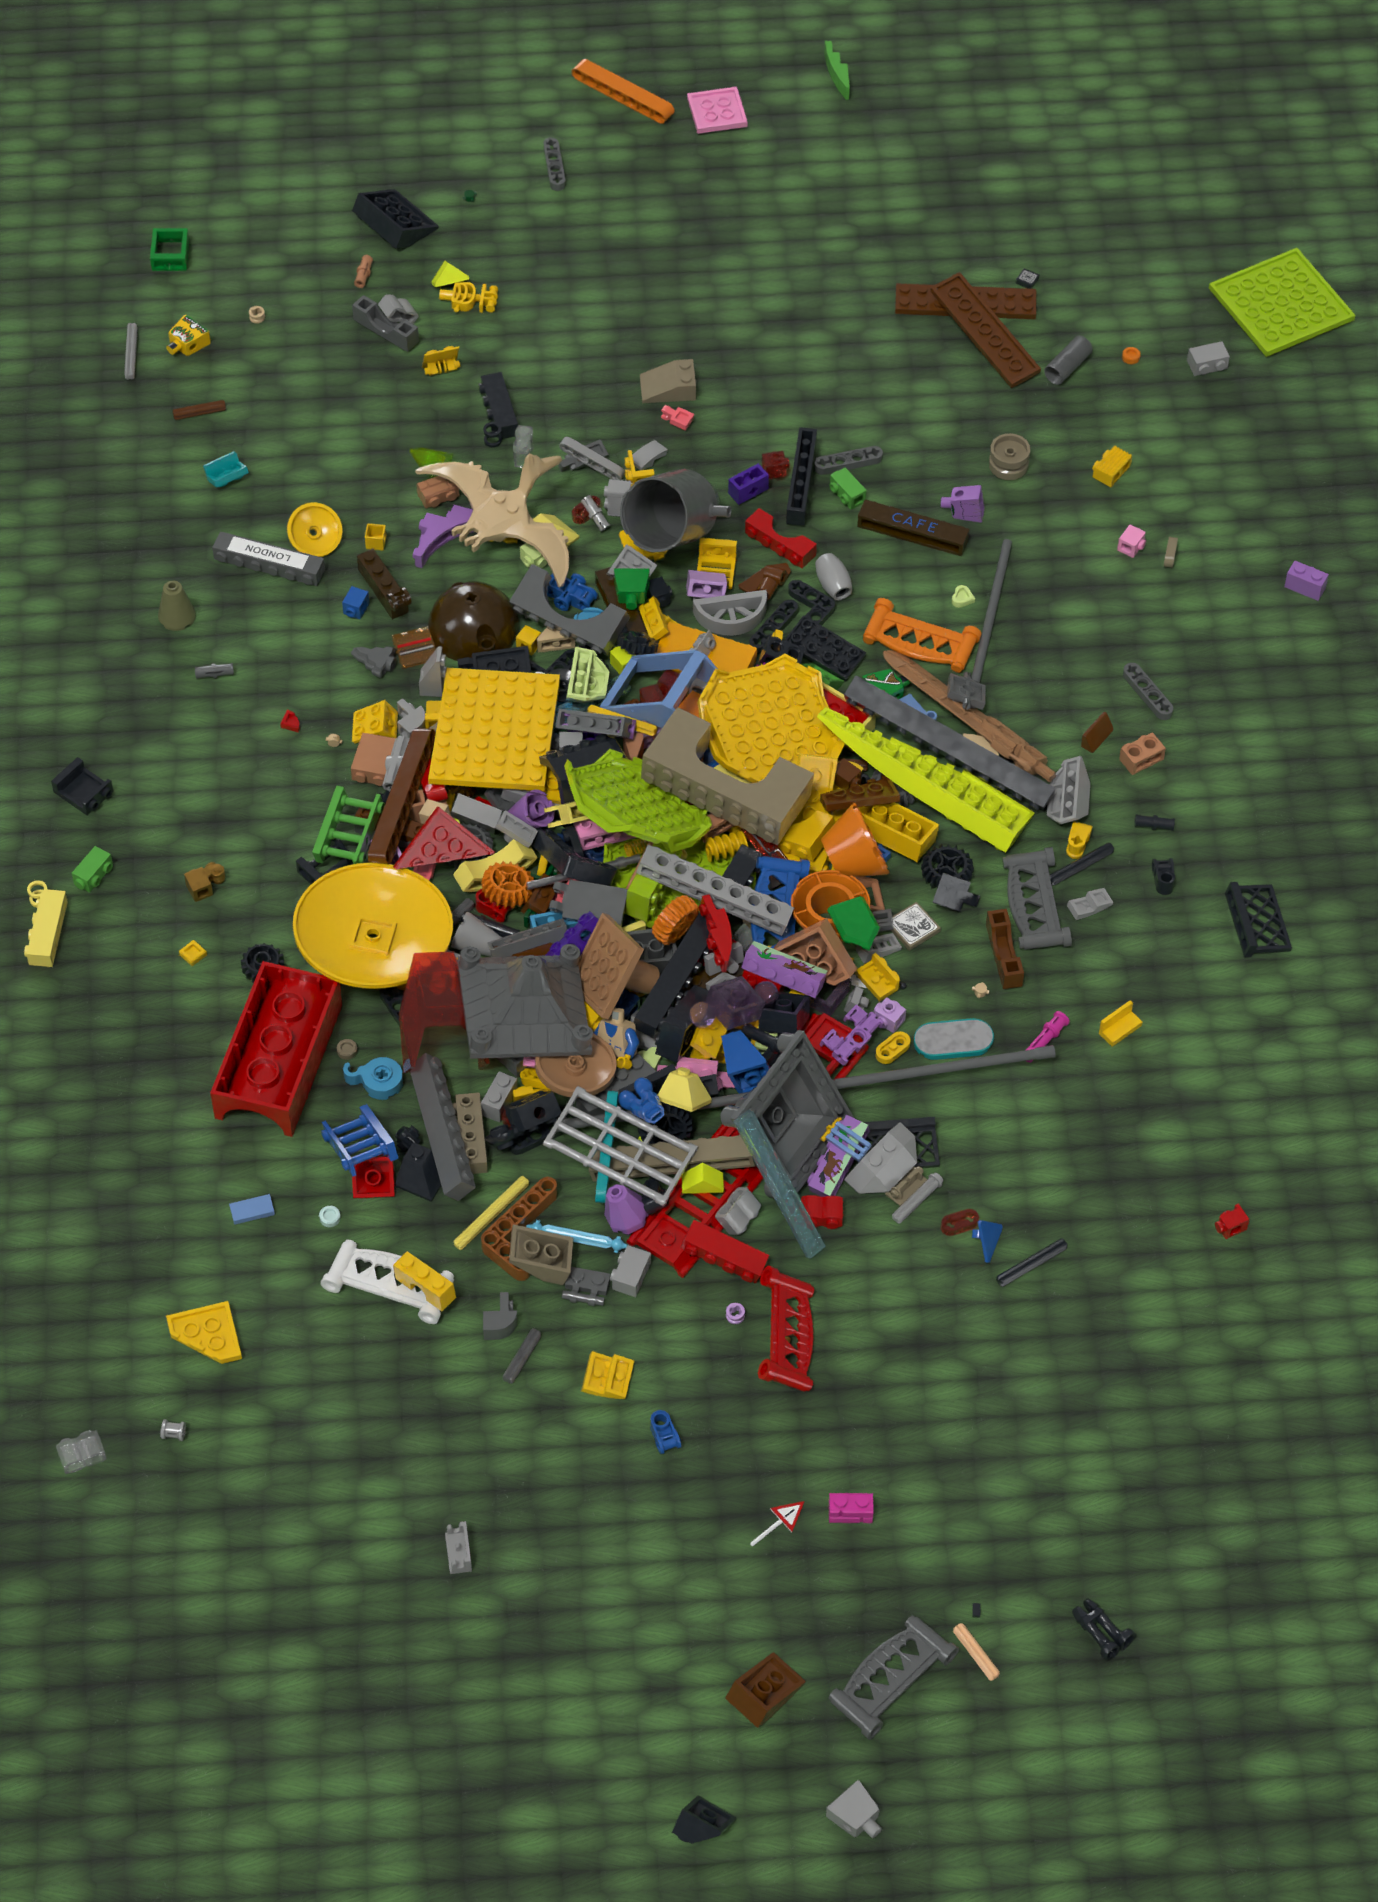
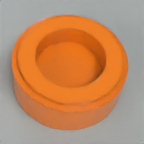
M1134 347L1125 348L1122 354L1123 361L1127 364L1138 363L1140 351Z

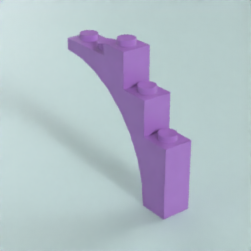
M454 505L452 510L448 511L446 517L426 513L425 518L421 519L419 523V530H421L419 546L413 552L415 567L423 568L428 558L438 548L448 541L459 537L460 534L452 535V529L467 523L473 510Z

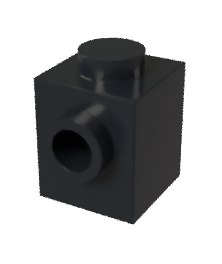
M662 576L650 580L646 595L648 601L651 597H656L660 603V608L669 605L670 596H672L671 587L666 585Z

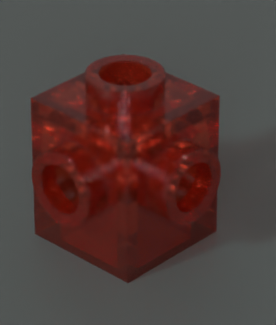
M783 451L763 453L761 466L769 474V479L784 477L787 474V468H789L788 457L785 458Z

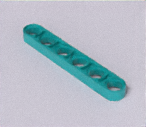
M608 1091L606 1102L617 1107L618 1091ZM605 1111V1123L609 1121L612 1116L611 1113ZM607 1133L602 1143L613 1148L614 1136ZM600 1152L599 1163L610 1168L611 1156ZM598 1172L595 1202L605 1203L609 1177Z

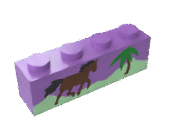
M756 941L747 950L742 969L813 998H816L822 989L827 970Z
M848 1115L845 1116L844 1120L839 1121L863 1139H866L870 1132L867 1124ZM838 1130L840 1133H842L843 1135H845L853 1142L862 1147L861 1143H859L858 1141L844 1133L842 1130ZM835 1135L834 1138L858 1154V1150ZM829 1141L826 1147L828 1150L825 1155L822 1154L817 1162L818 1168L816 1172H812L807 1181L809 1190L821 1197L836 1195L855 1160Z

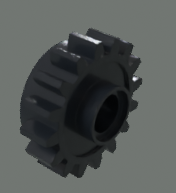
M265 943L255 944L252 948H248L247 953H243V959L241 960L242 973L245 974L246 979L252 977V983H254L262 961L285 966L284 956L280 954L279 948L275 949L272 944L267 945Z

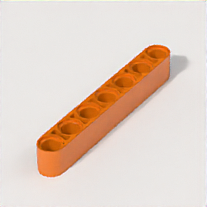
M583 59L571 71L576 80L660 124H663L675 112L673 105L668 101L587 59Z

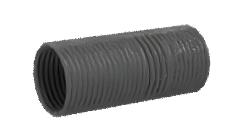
M1076 336L1045 367L1044 372L1047 379L1054 384H1061L1092 353L1093 348L1090 341L1083 336Z

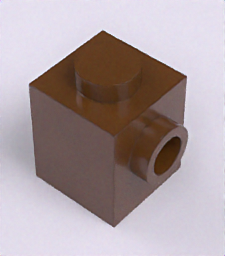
M843 758L837 764L834 784L845 790L850 789L853 784H861V770Z

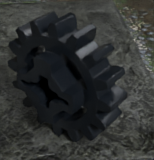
M635 631L619 634L617 645L621 646V649H626L631 655L655 654L659 645L658 641L655 638H650L647 633Z

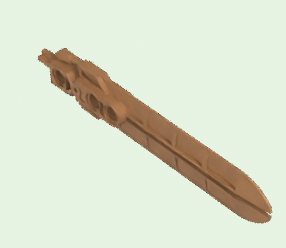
M883 651V656L891 667L977 731L978 736H983L990 746L1006 759L1014 761L1015 766L1031 775L1039 774L1048 782H1051L1056 777L1055 772L1046 766L1048 762L1047 757L1036 748L1030 746L1029 743L999 720L986 716L977 708L970 707V709L966 710L965 707L963 709L962 702H954L947 697L948 686L919 664L895 651Z

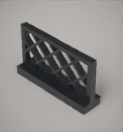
M1230 882L1225 896L1244 957H1252L1254 953L1291 952V942L1273 885L1239 886L1238 882ZM1268 891L1269 898L1266 899L1259 892ZM1241 892H1247L1252 895L1251 899L1249 900L1242 896ZM1256 898L1264 904L1262 907H1259L1252 901ZM1266 905L1274 910L1273 915L1264 910ZM1248 906L1257 911L1255 916L1247 912L1246 908ZM1262 914L1268 918V922L1264 923L1258 919V915ZM1271 921L1279 926L1280 929L1278 931L1269 926ZM1253 922L1262 927L1260 932L1252 928L1251 924ZM1267 930L1273 934V938L1269 939L1263 935V931ZM1277 937L1280 940H1282L1285 945H1278L1274 942V940ZM1259 938L1267 943V945L1258 946L1256 940Z
M935 1117L863 1122L869 1126L870 1132L866 1138L872 1142L867 1153L882 1137L901 1122L913 1135L918 1134L915 1136V1142L924 1148L917 1155V1161L921 1163H917L914 1167H940ZM931 1133L932 1140L928 1145L919 1139L922 1134ZM926 1151H929L934 1155L935 1161L926 1162L921 1157Z

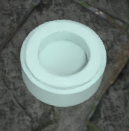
M334 1206L322 1208L319 1213L321 1224L326 1227L336 1226L340 1222L339 1210Z

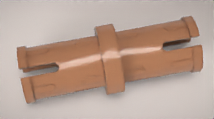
M369 255L362 257L361 264L357 268L354 285L358 288H363L367 277L370 276L373 258Z

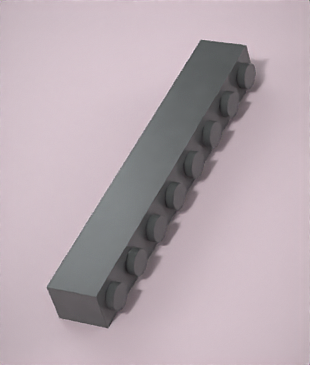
M425 1053L412 1063L409 1069L443 1193L445 1196L459 1201L476 1188L473 1180L474 1176L471 1172L469 1158L464 1148L465 1144L460 1134V1126L457 1123L455 1109L453 1108L451 1095L442 1070V1063L437 1057Z

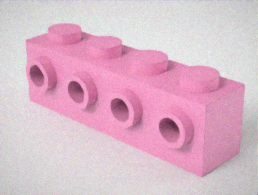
M590 819L573 823L583 851L604 846V843H616L637 838L627 835L623 831L608 833Z

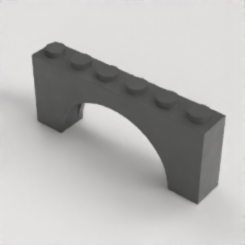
M531 564L509 601L513 611L520 615L523 613L528 615V618L536 623L538 621L544 623V626L552 631L554 629L560 631L559 633L565 638L569 639L572 637L576 639L575 642L585 647V645L592 647L591 650H594L599 655L603 653L608 656L619 634H621L630 619L627 611L610 603L602 613L595 617L583 620L566 618L550 607L547 592L552 578L548 571Z

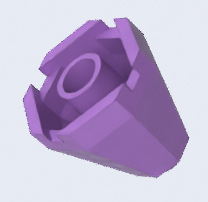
M616 1184L609 1188L605 1200V1217L613 1232L618 1233V1231H622L623 1234L629 1235L644 1227L646 1215L648 1216L649 1214L644 1209L641 1195L623 1185Z

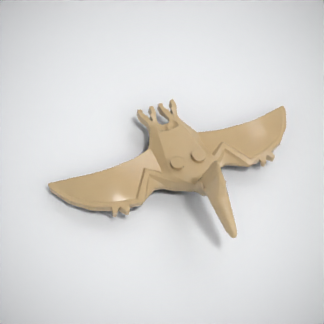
M529 453L525 458L519 487L512 491H497L493 489L490 484L489 473L482 470L481 465H474L473 461L469 464L460 462L436 463L415 470L416 474H433L446 478L456 484L466 495L473 512L467 523L452 529V535L460 534L459 541L465 540V546L473 544L472 552L477 551L481 544L486 541L502 542L508 537L519 538L534 546L542 554L553 572L557 586L559 588L564 586L569 572V552L566 546L568 537L563 536V530L557 531L553 523L534 522L526 506L527 497L535 481L545 472L560 464L562 461L560 456L540 459L537 455ZM473 531V532H476V533H477V535L468 537V538L466 539L467 535H468L470 532Z

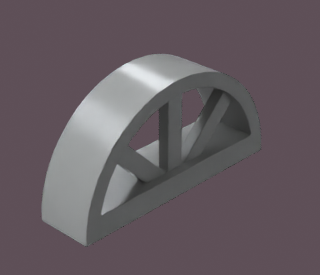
M766 590L695 599L693 600V614L701 626L713 633L727 636L740 635L751 631L763 620L766 613L767 592ZM737 611L746 617L736 620L735 612ZM725 613H729L730 620H722L721 618Z

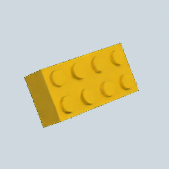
M895 802L859 807L875 841L909 859L918 862L936 841L939 828L938 823Z

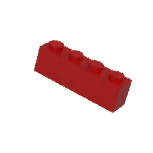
M696 1220L692 1221L680 1247L690 1255L699 1256L709 1264H716L722 1267L724 1271L735 1273L741 1276L743 1280L754 1283L761 1276L769 1257L768 1254Z

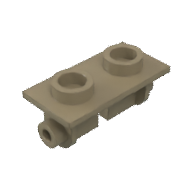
M920 1166L913 1167L885 1195L901 1206L928 1180L922 1176L923 1169Z

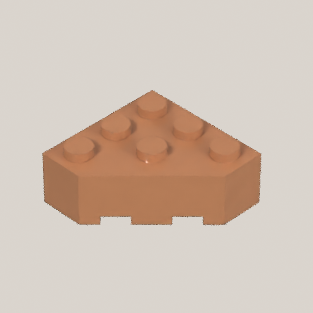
M827 918L779 941L773 948L827 970L825 981L832 985L850 978L857 970Z

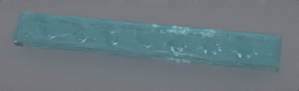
M747 1110L735 1119L733 1123L807 1258L811 1259L826 1246L753 1110Z

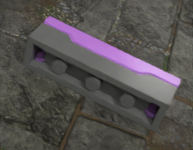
M559 709L556 728L566 731L596 735L604 734L611 737L633 739L636 720L621 716Z

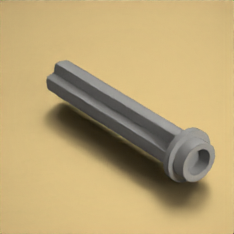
M938 1173L930 1174L928 1176L929 1179L892 1214L894 1221L898 1224L901 1223L937 1187L942 1186L943 1178Z

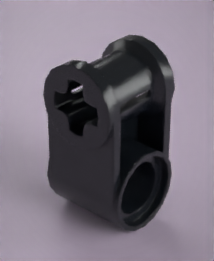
M1173 858L1168 860L1152 859V874L1157 892L1161 895L1171 894L1175 882Z
M653 1177L646 1180L643 1184L662 1195L667 1191V1189H663L659 1184V1180ZM642 1194V1203L649 1215L669 1205V1201H667L665 1206L656 1203L655 1200Z

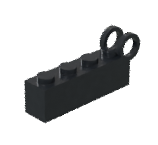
M502 372L482 375L481 383L478 384L480 394L484 395L482 397L483 405L488 408L486 410L487 418L492 421L483 427L484 443L491 448L498 447L502 443V439L518 436V423ZM491 427L492 432L488 433L486 430ZM497 437L499 439L496 443H489L487 441L488 438Z

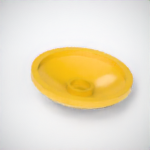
M307 503L298 507L291 514L287 524V535L290 543L298 552L323 557L334 551L340 543L342 524L338 515L330 507L321 503ZM311 530L316 532L315 536L310 534Z

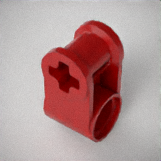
M482 889L476 893V910L497 922H504L506 914L513 908L511 906L505 908L501 904L497 906L496 902L491 903L490 898H485V893L482 892Z

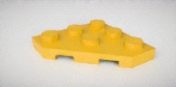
M228 1301L166 1316L170 1335L174 1340L221 1364L242 1359Z

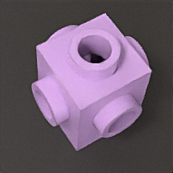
M887 997L874 1008L875 1018H881L884 1021L882 1028L892 1033H895L905 1021L906 1009L898 1002L892 1001Z

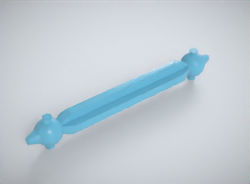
M536 1220L535 1223L526 1226L532 1229L573 1237V1242L605 1249L612 1247L614 1253H618L619 1250L627 1247V1244L623 1243L620 1236L612 1240L609 1236L549 1224L542 1226L540 1220Z

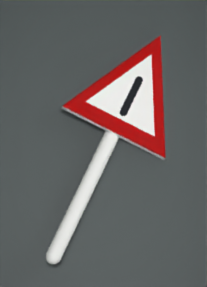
M804 1501L770 1508L779 1520L754 1539L750 1545L754 1546L781 1523L792 1532Z

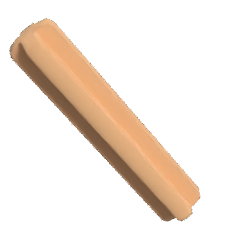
M960 1623L955 1626L954 1634L987 1678L991 1681L997 1678L1000 1673L965 1625Z

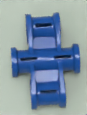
M553 573L550 575L552 579L548 586L547 595L554 598L555 606L562 611H567L569 604L582 611L585 608H590L592 601L598 598V594L593 588L585 586L586 580L580 574L574 573L570 579L566 578L564 586L561 588L557 586Z

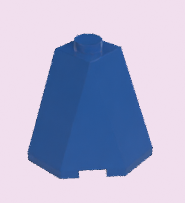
M741 1030L721 1036L727 1074L739 1094L751 1091L757 1087L758 1083L770 1069L766 1059Z

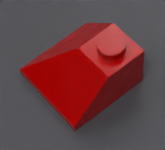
M381 1154L354 1165L356 1176L352 1177L353 1198L395 1196L394 1160L390 1161L387 1155L383 1156Z

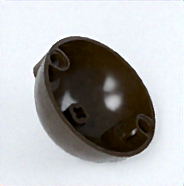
M479 581L456 582L443 592L433 605L429 614L428 635L436 649L437 647H442V654L446 655V657L455 661L467 657L472 658V653L511 648L516 641V636L519 634L518 615L513 611V607L509 602L510 599L498 588Z

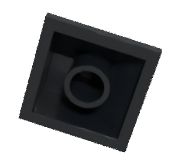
M413 1142L403 1158L395 1187L432 1202L441 1187L434 1156L431 1149Z
M697 1796L681 1810L672 1833L677 1835L681 1841L693 1844L720 1836L736 1821L737 1817Z

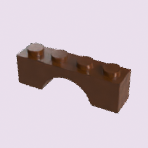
M1007 908L987 911L986 928L1002 988L1022 987L1024 971L1020 957H1017L1014 951L1011 923Z

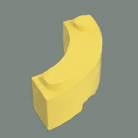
M513 839L502 850L487 858L476 861H464L453 875L463 892H476L482 889L481 881L485 870L490 865L493 866L495 862L501 864L504 861L509 864L511 861L512 864L516 865L519 863V867L527 869L538 857L531 846L527 848Z

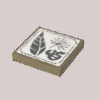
M917 902L892 916L894 929L891 931L909 951L941 931L940 926Z

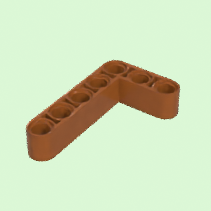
M544 1177L539 1180L481 1236L482 1252L518 1281L528 1279L530 1274L509 1263V1256H502L504 1254L510 1255L512 1226L514 1224L526 1227L556 1200L557 1183L555 1179Z

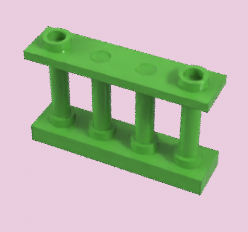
M336 786L312 851L316 862L323 863L328 855L350 859L354 864L366 862L368 846L379 816L385 807L380 794H376L374 802L350 798L346 794L344 787ZM350 805L370 809L371 811L368 819L342 814L343 807ZM346 822L365 827L362 836L336 831L337 824ZM336 838L359 844L356 852L331 848V840Z

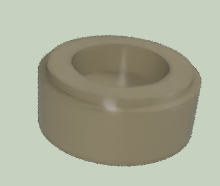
M351 1039L341 1040L337 1044L338 1056L344 1060L354 1058L357 1054L356 1043Z

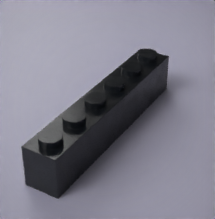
M799 427L787 504L786 524L802 526L805 524L817 444V429Z

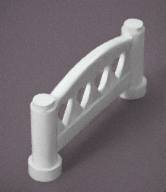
M352 1240L343 1242L329 1272L321 1280V1286L329 1292L338 1293L342 1285L345 1284L420 1308L419 1318L429 1324H436L441 1316L440 1310L426 1301V1296L422 1290L416 1292L415 1287L411 1290L403 1284L396 1286L393 1264L402 1256L384 1251L357 1249V1244ZM361 1259L364 1262L372 1263L371 1267L359 1274L357 1273L355 1264L357 1260ZM376 1266L392 1270L391 1273L377 1280ZM443 1271L440 1273L453 1283L454 1275L451 1272Z

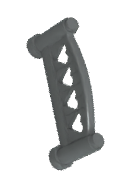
M1053 847L1044 848L1043 851L1012 854L1002 857L1003 868L1009 870L1007 895L1010 911L1017 928L1022 934V937H1018L1019 948L1027 950L1063 945V947L1072 946L1070 928H1060L1048 867L1055 866ZM1024 871L1034 876L1023 883L1019 881L1021 876L1018 872ZM1028 887L1038 892L1030 898H1024V892L1021 888ZM1031 903L1041 908L1029 915L1026 913L1027 908L1024 905ZM1034 919L1044 924L1035 931L1029 929L1030 923H1028V920Z
M914 1615L906 1620V1630L882 1643L863 1660L843 1691L836 1688L828 1697L831 1700V1704L862 1730L861 1734L868 1740L875 1737L883 1726V1722L878 1717L937 1659L942 1664L948 1665L959 1652V1648L952 1642L948 1643L919 1617ZM913 1640L916 1643L919 1656L902 1653L900 1648L906 1646L907 1641ZM893 1655H898L901 1658L904 1670L887 1668L885 1663L891 1661ZM882 1669L886 1673L889 1685L873 1683L869 1679L871 1676L876 1675L877 1670ZM863 1684H867L870 1686L873 1700L858 1698L854 1693L860 1690Z

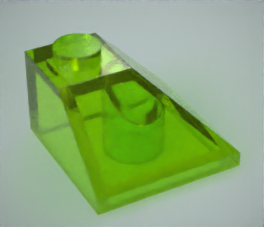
M422 447L410 448V453L419 467L451 462L453 458V453ZM430 474L429 478H434L437 475Z

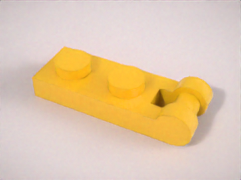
M653 596L649 599L648 603L642 604L638 608L648 635L657 641L668 633L669 630L659 607L660 603Z

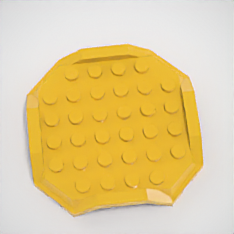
M783 654L765 665L733 672L715 668L697 702L699 718L711 723L709 748L714 760L723 768L752 783L762 781L779 757L796 765L799 754L838 759L845 745L838 736L817 718L818 714L825 707L829 708L824 697L821 672L809 665L806 668L797 663V659L787 654Z

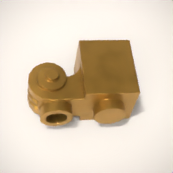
M215 862L208 863L205 868L200 867L184 874L186 886L195 902L213 895L212 881L215 884H221L226 878L224 867Z

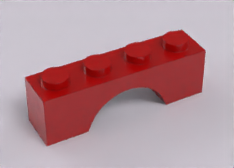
M760 508L745 521V533L749 537L756 539L763 546L772 549L779 556H783L792 564L802 569L816 556L817 544L803 535L794 538L780 536L773 529V516Z

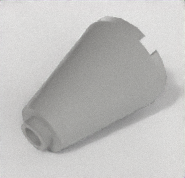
M467 911L463 917L464 922L459 925L450 947L462 950L465 947L471 946L477 948L481 955L492 957L487 942L502 937Z

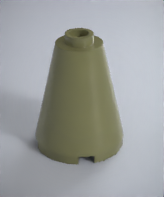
M169 581L163 586L158 612L159 622L166 629L172 631L185 629V626L192 625L196 618L195 609L182 585L177 581Z

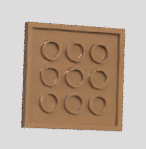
M605 913L601 914L579 958L578 965L584 1000L601 1018L608 1020L624 989L649 994L660 975L656 966L639 960L644 949L610 915Z

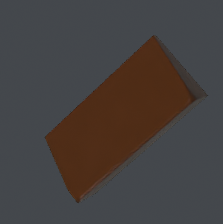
M1105 711L1082 736L1081 747L1091 753H1094L1113 732V725Z

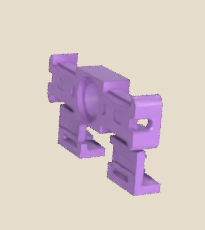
M856 1004L843 1019L845 1022L847 1020L853 1021L856 1026L846 1036L845 1040L843 1037L837 1036V1032L832 1029L821 1040L819 1045H826L833 1051L832 1057L842 1065H846L848 1062L847 1058L854 1051L858 1053L870 1041L871 1033L878 1026L882 1028L884 1021L881 1018L876 1019V1014L870 1012L867 1018V1013ZM860 1035L863 1038V1042H855L853 1036Z

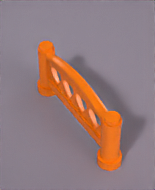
M885 598L877 599L874 605L875 611L863 634V641L871 645L878 641L902 655L926 662L950 664L951 669L957 673L964 670L975 643H978L982 633L978 628L966 626L962 633H958L892 612L894 605L890 600ZM896 626L899 636L893 638L891 635H885L884 632ZM913 631L916 643L912 644L909 641H903L901 638ZM927 638H932L933 649L919 645V643ZM949 643L952 653L946 655L944 652H938L937 648Z

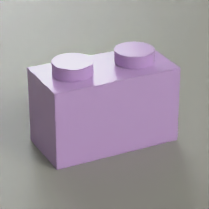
M688 570L686 583L688 596L709 598L725 595L727 586L725 574Z

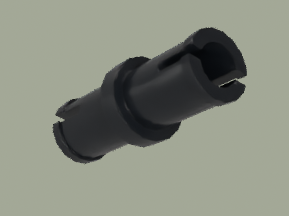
M1135 815V827L1151 828V830H1156V828L1174 830L1175 818L1158 817V815Z

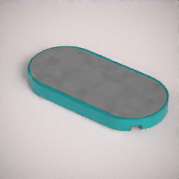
M980 1019L929 1022L921 1025L916 1030L913 1043L915 1050L919 1054L921 1053L925 1058L931 1060L970 1057L986 1053L993 1044L994 1034L992 1028Z

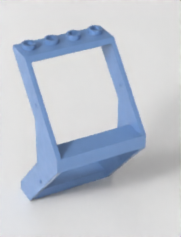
M697 650L635 655L631 657L599 707L640 721L645 720L663 728L681 703L694 680L698 678L708 683L715 668H718L706 654ZM671 669L682 671L662 702L615 705L636 672ZM709 747L703 755V763L706 765L714 760Z

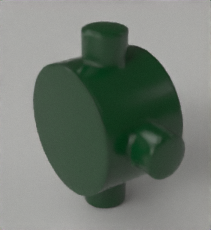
M466 190L462 198L467 202H474L477 193L473 190Z

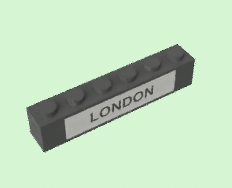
M221 531L212 547L215 560L268 573L273 576H280L288 580L303 582L307 585L318 586L325 572L324 558Z

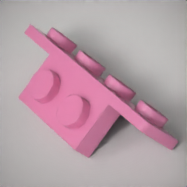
M682 1057L677 1062V1067H675L676 1070L680 1067L688 1068L690 1072L697 1074L699 1077L717 1074L722 1080L724 1088H735L727 1072L717 1071L718 1061ZM658 1065L657 1071H659V1070H661V1069H663V1068H665V1067H667V1066H665V1065Z

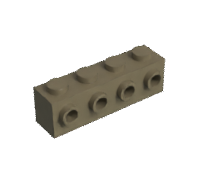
M480 1093L455 1095L456 1103H452L455 1109V1115H457V1123L460 1126V1134L465 1144L464 1148L469 1158L472 1174L488 1173Z

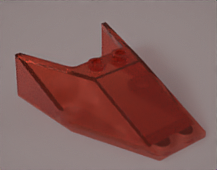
M454 951L413 954L399 1011L404 1073H408L415 1067L426 1027L461 1026L466 1030L458 964ZM478 1058L479 1070H483L490 1064L489 1058Z

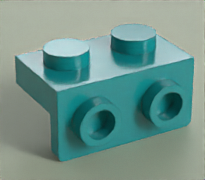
M235 451L203 466L208 482L215 487H224L228 482L241 479L243 475L249 473L247 466L239 461Z

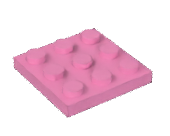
M737 87L687 94L698 134L747 127V119Z

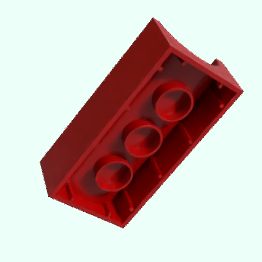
M262 961L210 1092L215 1119L223 1121L225 1113L230 1110H250L270 1118L282 1128L284 1135L293 1137L342 1008L339 982L321 974Z

